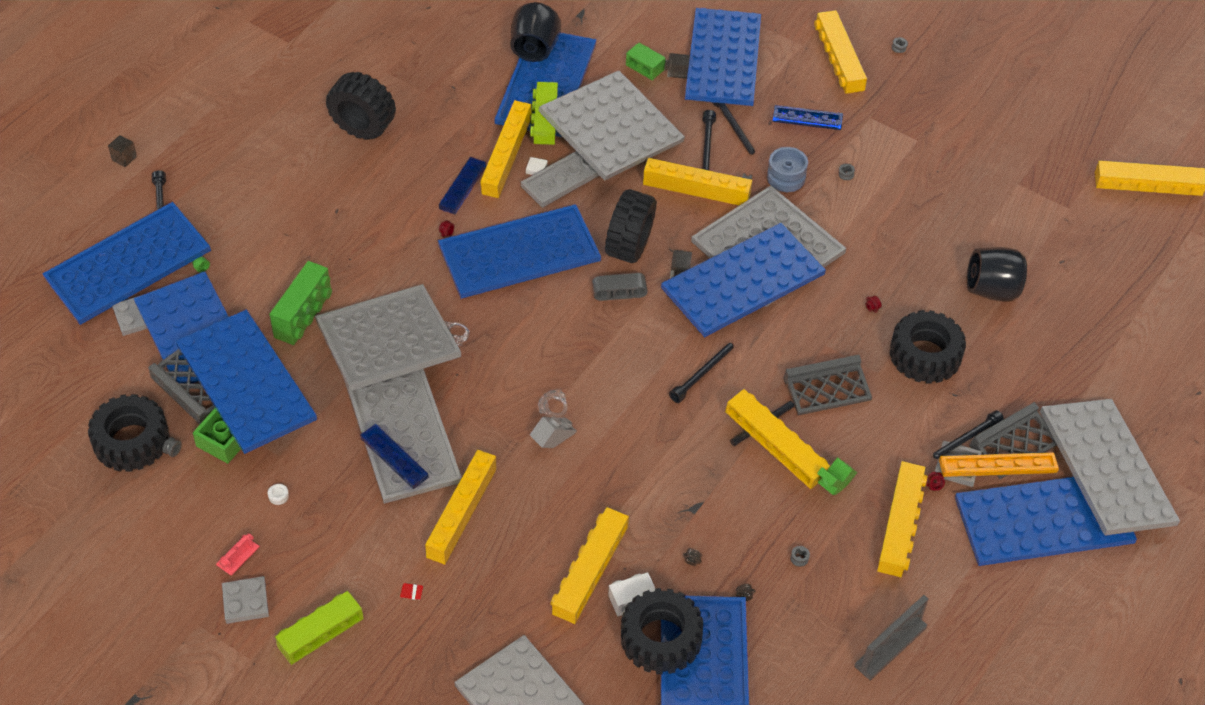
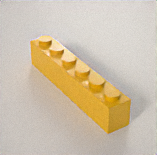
M837 11L817 13L814 26L819 32L820 41H823L825 52L829 55L830 64L834 66V73L839 78L840 87H843L845 94L865 91L867 77Z
M514 100L480 181L482 195L495 198L500 197L531 121V104Z
M648 158L644 169L643 185L740 206L750 198L752 180Z
M1098 161L1095 170L1096 188L1203 196L1205 191V168Z
M745 389L727 402L725 413L809 489L818 484V481L822 478L817 474L822 467L827 470L830 467L826 459L816 454L810 445L805 444L794 431L785 426L781 419L776 418L766 406L760 404L755 396L748 393Z
M481 450L476 451L425 544L426 558L444 565L446 564L497 470L495 455Z
M901 462L877 572L902 577L903 571H908L910 558H907V553L912 552L914 541H910L911 536L915 537L917 529L914 520L919 519L921 510L917 505L922 503L924 492L921 491V486L925 487L928 476L924 475V466Z
M606 507L603 514L600 513L598 515L595 529L589 531L586 545L580 547L577 561L571 563L568 577L563 578L559 593H555L550 603L552 615L576 624L628 529V515Z

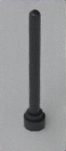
M712 102L714 106L721 109L748 153L753 155L755 149L726 104Z
M706 110L702 115V121L705 124L702 169L708 171L710 167L712 125L716 122V112L713 110Z
M159 170L151 174L152 183L156 186L157 210L164 207L163 185L166 183V173Z
M728 343L682 386H675L669 392L670 398L675 403H681L686 398L687 391L734 348V345Z
M997 410L989 413L984 422L935 451L933 457L939 459L940 456L946 455L984 430L1004 420L1002 413Z

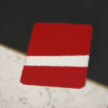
M403 583L400 597L420 600L423 585Z

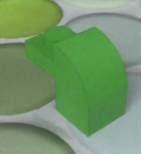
M837 457L828 470L822 467L817 474L822 477L818 483L832 495H836L851 482L858 472Z

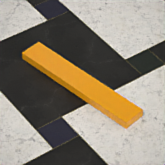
M1054 453L940 456L939 458L943 477L1057 473L1059 470Z

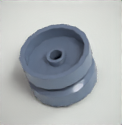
M781 147L774 150L769 159L768 183L776 190L782 192L799 190L804 185L806 179L807 156L802 151L792 147Z

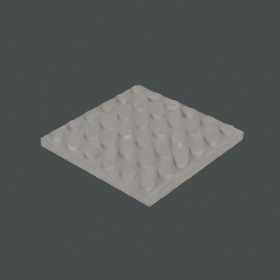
M616 71L539 108V112L604 181L684 142L685 136L620 71Z
M772 186L761 191L691 237V242L709 258H712L782 223L823 267H826L846 253V248Z
M423 284L315 316L316 322L349 391L461 357L458 345Z

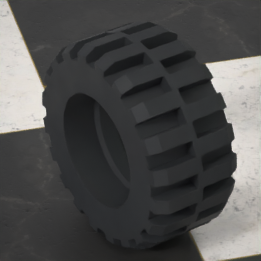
M349 72L342 75L326 96V107L329 109L328 113L332 116L334 123H337L340 129L347 131V134L354 135L355 138H363L364 140L378 138V136L383 134L396 114L395 101L392 99V94L386 90L384 85L379 83V80L371 78L368 74L363 75L362 72Z
M632 189L625 190L622 193L613 211L607 230L605 252L608 256L629 263H635L640 259L655 218L657 201L653 196Z
M921 310L918 313L913 312L900 319V322L895 326L889 351L892 358L891 361L894 366H897L896 369L900 373H905V377L913 378L919 383L925 381V384H931L933 381L936 383L943 382V379L948 380L952 375L956 374L964 356L966 337L964 332H961L962 328L955 324L951 317L947 318L945 314H937L932 310H929V312ZM917 341L932 342L939 346L942 351L937 353L925 352L918 349L913 343Z
M124 394L120 395L119 398L115 399L113 397L109 399L108 403L104 402L99 406V410H95L88 423V436L94 454L104 466L108 468L113 467L116 471H122L123 469L126 472H133L132 469L141 470L146 465H152L155 463V459L158 460L163 455V445L170 438L162 408L154 400H149L145 396L139 397L137 394H131V396ZM132 425L145 427V430L133 439L116 440L113 438L124 427Z
M655 588L653 592H650V590L644 591L641 597L640 595L635 596L632 599V603L627 604L625 612L622 613L621 645L623 650H625L627 658L629 660L633 659V664L638 668L643 666L646 672L650 673L653 670L656 671V674L662 675L665 671H668V674L675 673L677 668L683 670L687 667V662L691 664L701 650L703 638V618L697 606L694 607L695 602L691 598L685 599V594L678 592V594L674 593L673 589L668 588L667 591ZM666 620L677 625L682 633L672 641L657 642L645 636L642 629L650 622Z

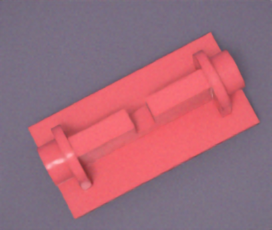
M251 534L243 535L220 558L216 566L232 576L260 546L253 542L254 537Z

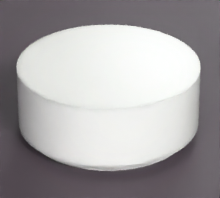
M283 484L271 486L268 490L269 501L275 505L285 503L289 498L287 487Z

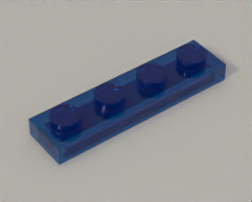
M775 105L772 122L841 130L843 113Z
M473 157L468 159L439 203L440 210L456 215L485 170V161Z
M376 423L360 434L361 440L412 489H415L429 478L428 473Z

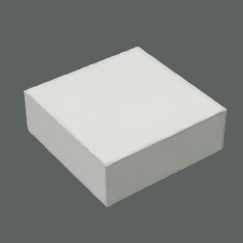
M530 157L526 174L534 175L547 167V160Z

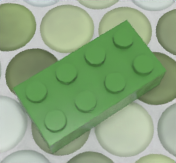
M307 261L269 314L274 338L291 345H295L297 340L302 338L304 330L312 324L314 316L317 312L321 311L323 303L332 294L328 268Z
M216 408L193 432L196 447L227 464L241 450Z

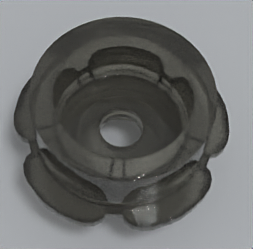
M688 548L686 553H683L684 561L687 564L696 566V564L702 563L701 558L703 555L699 551Z
M743 584L735 589L737 593L735 596L746 597V601L753 599L756 590L752 588L751 584Z

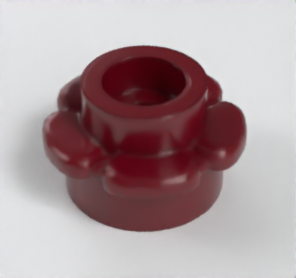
M445 220L440 224L439 232L442 237H451L454 233L455 225L450 221Z
M876 295L866 298L865 306L868 311L877 313L882 308L881 301Z
M931 472L928 475L926 486L930 490L939 491L944 487L945 479L942 473Z

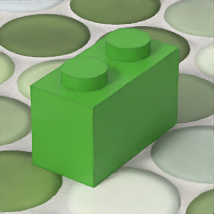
M638 43L626 53V66L650 80H654L665 70V57L649 47Z

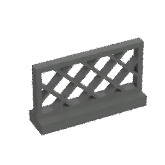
M178 349L158 365L155 363L148 367L151 379L200 425L214 410L215 406L212 405L207 410L202 406V401L211 400L208 396H203L204 389L201 384H190L191 377H196L190 366L188 372H178V365H189L186 360H179V356L182 353ZM167 365H175L174 372H166L163 368ZM177 377H188L187 384L176 382ZM201 389L200 396H191L189 390Z
M860 355L786 369L783 379L785 385H788L797 415L871 401L872 396L860 365ZM857 371L859 379L855 381L847 377L848 373ZM836 375L842 380L837 385L829 380L830 377ZM818 379L824 382L821 389L812 385V380ZM844 380L854 385L851 392L841 387ZM800 383L806 387L801 393L794 389L793 384ZM826 384L836 389L833 395L823 391ZM858 387L864 390L866 396L859 397L853 392ZM808 388L817 392L814 399L804 394ZM840 391L848 395L846 400L841 401L835 395ZM820 394L830 399L827 404H821L816 401ZM801 398L810 402V407L801 409L799 403Z
M1033 402L975 436L969 446L972 449L982 451L981 455H989L984 449L987 446L996 448L995 454H999V449L1009 451V454H1013V452L1022 454L1034 453L1027 451L1028 444L1038 446L1036 453H1046L1056 447L1057 444L1044 419L1037 412L1039 407ZM1035 419L1040 424V428L1030 427V421ZM1015 430H1025V438L1015 436ZM1029 432L1039 434L1038 441L1028 439ZM1042 435L1049 436L1053 442L1051 444L1042 442ZM1000 438L1011 439L1010 447L1001 445ZM1014 440L1024 442V449L1014 448ZM997 475V476H998L999 479H1002V478H1004V477L1007 476V475Z
M923 595L867 646L865 654L855 663L854 667L870 681L926 630L927 624L922 618L929 599Z

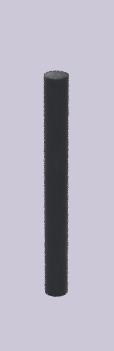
M788 401L773 411L772 414L776 418L780 417L794 408L793 402ZM744 430L732 438L730 442L733 446H736L751 435Z

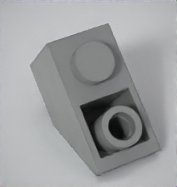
M542 417L530 436L542 448H554L577 431L572 426V422L567 418Z

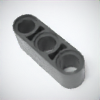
M642 273L597 276L592 280L594 298L599 301L641 298L648 293L646 278Z

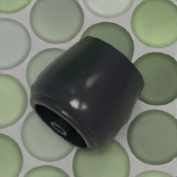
M538 2L527 3L519 7L511 24L510 46L513 53L519 58L530 62H540L547 59L561 33V19L557 12L550 6Z
M1006 247L975 249L971 254L967 268L968 291L972 294L1001 302H1010L1019 298L1027 278V261L1025 256L1017 249Z

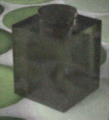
M670 53L669 60H665V70H668L667 77L687 79L690 55Z
M121 135L108 145L112 161L123 167H127L137 157L134 142Z
M674 250L670 278L691 268L692 252Z

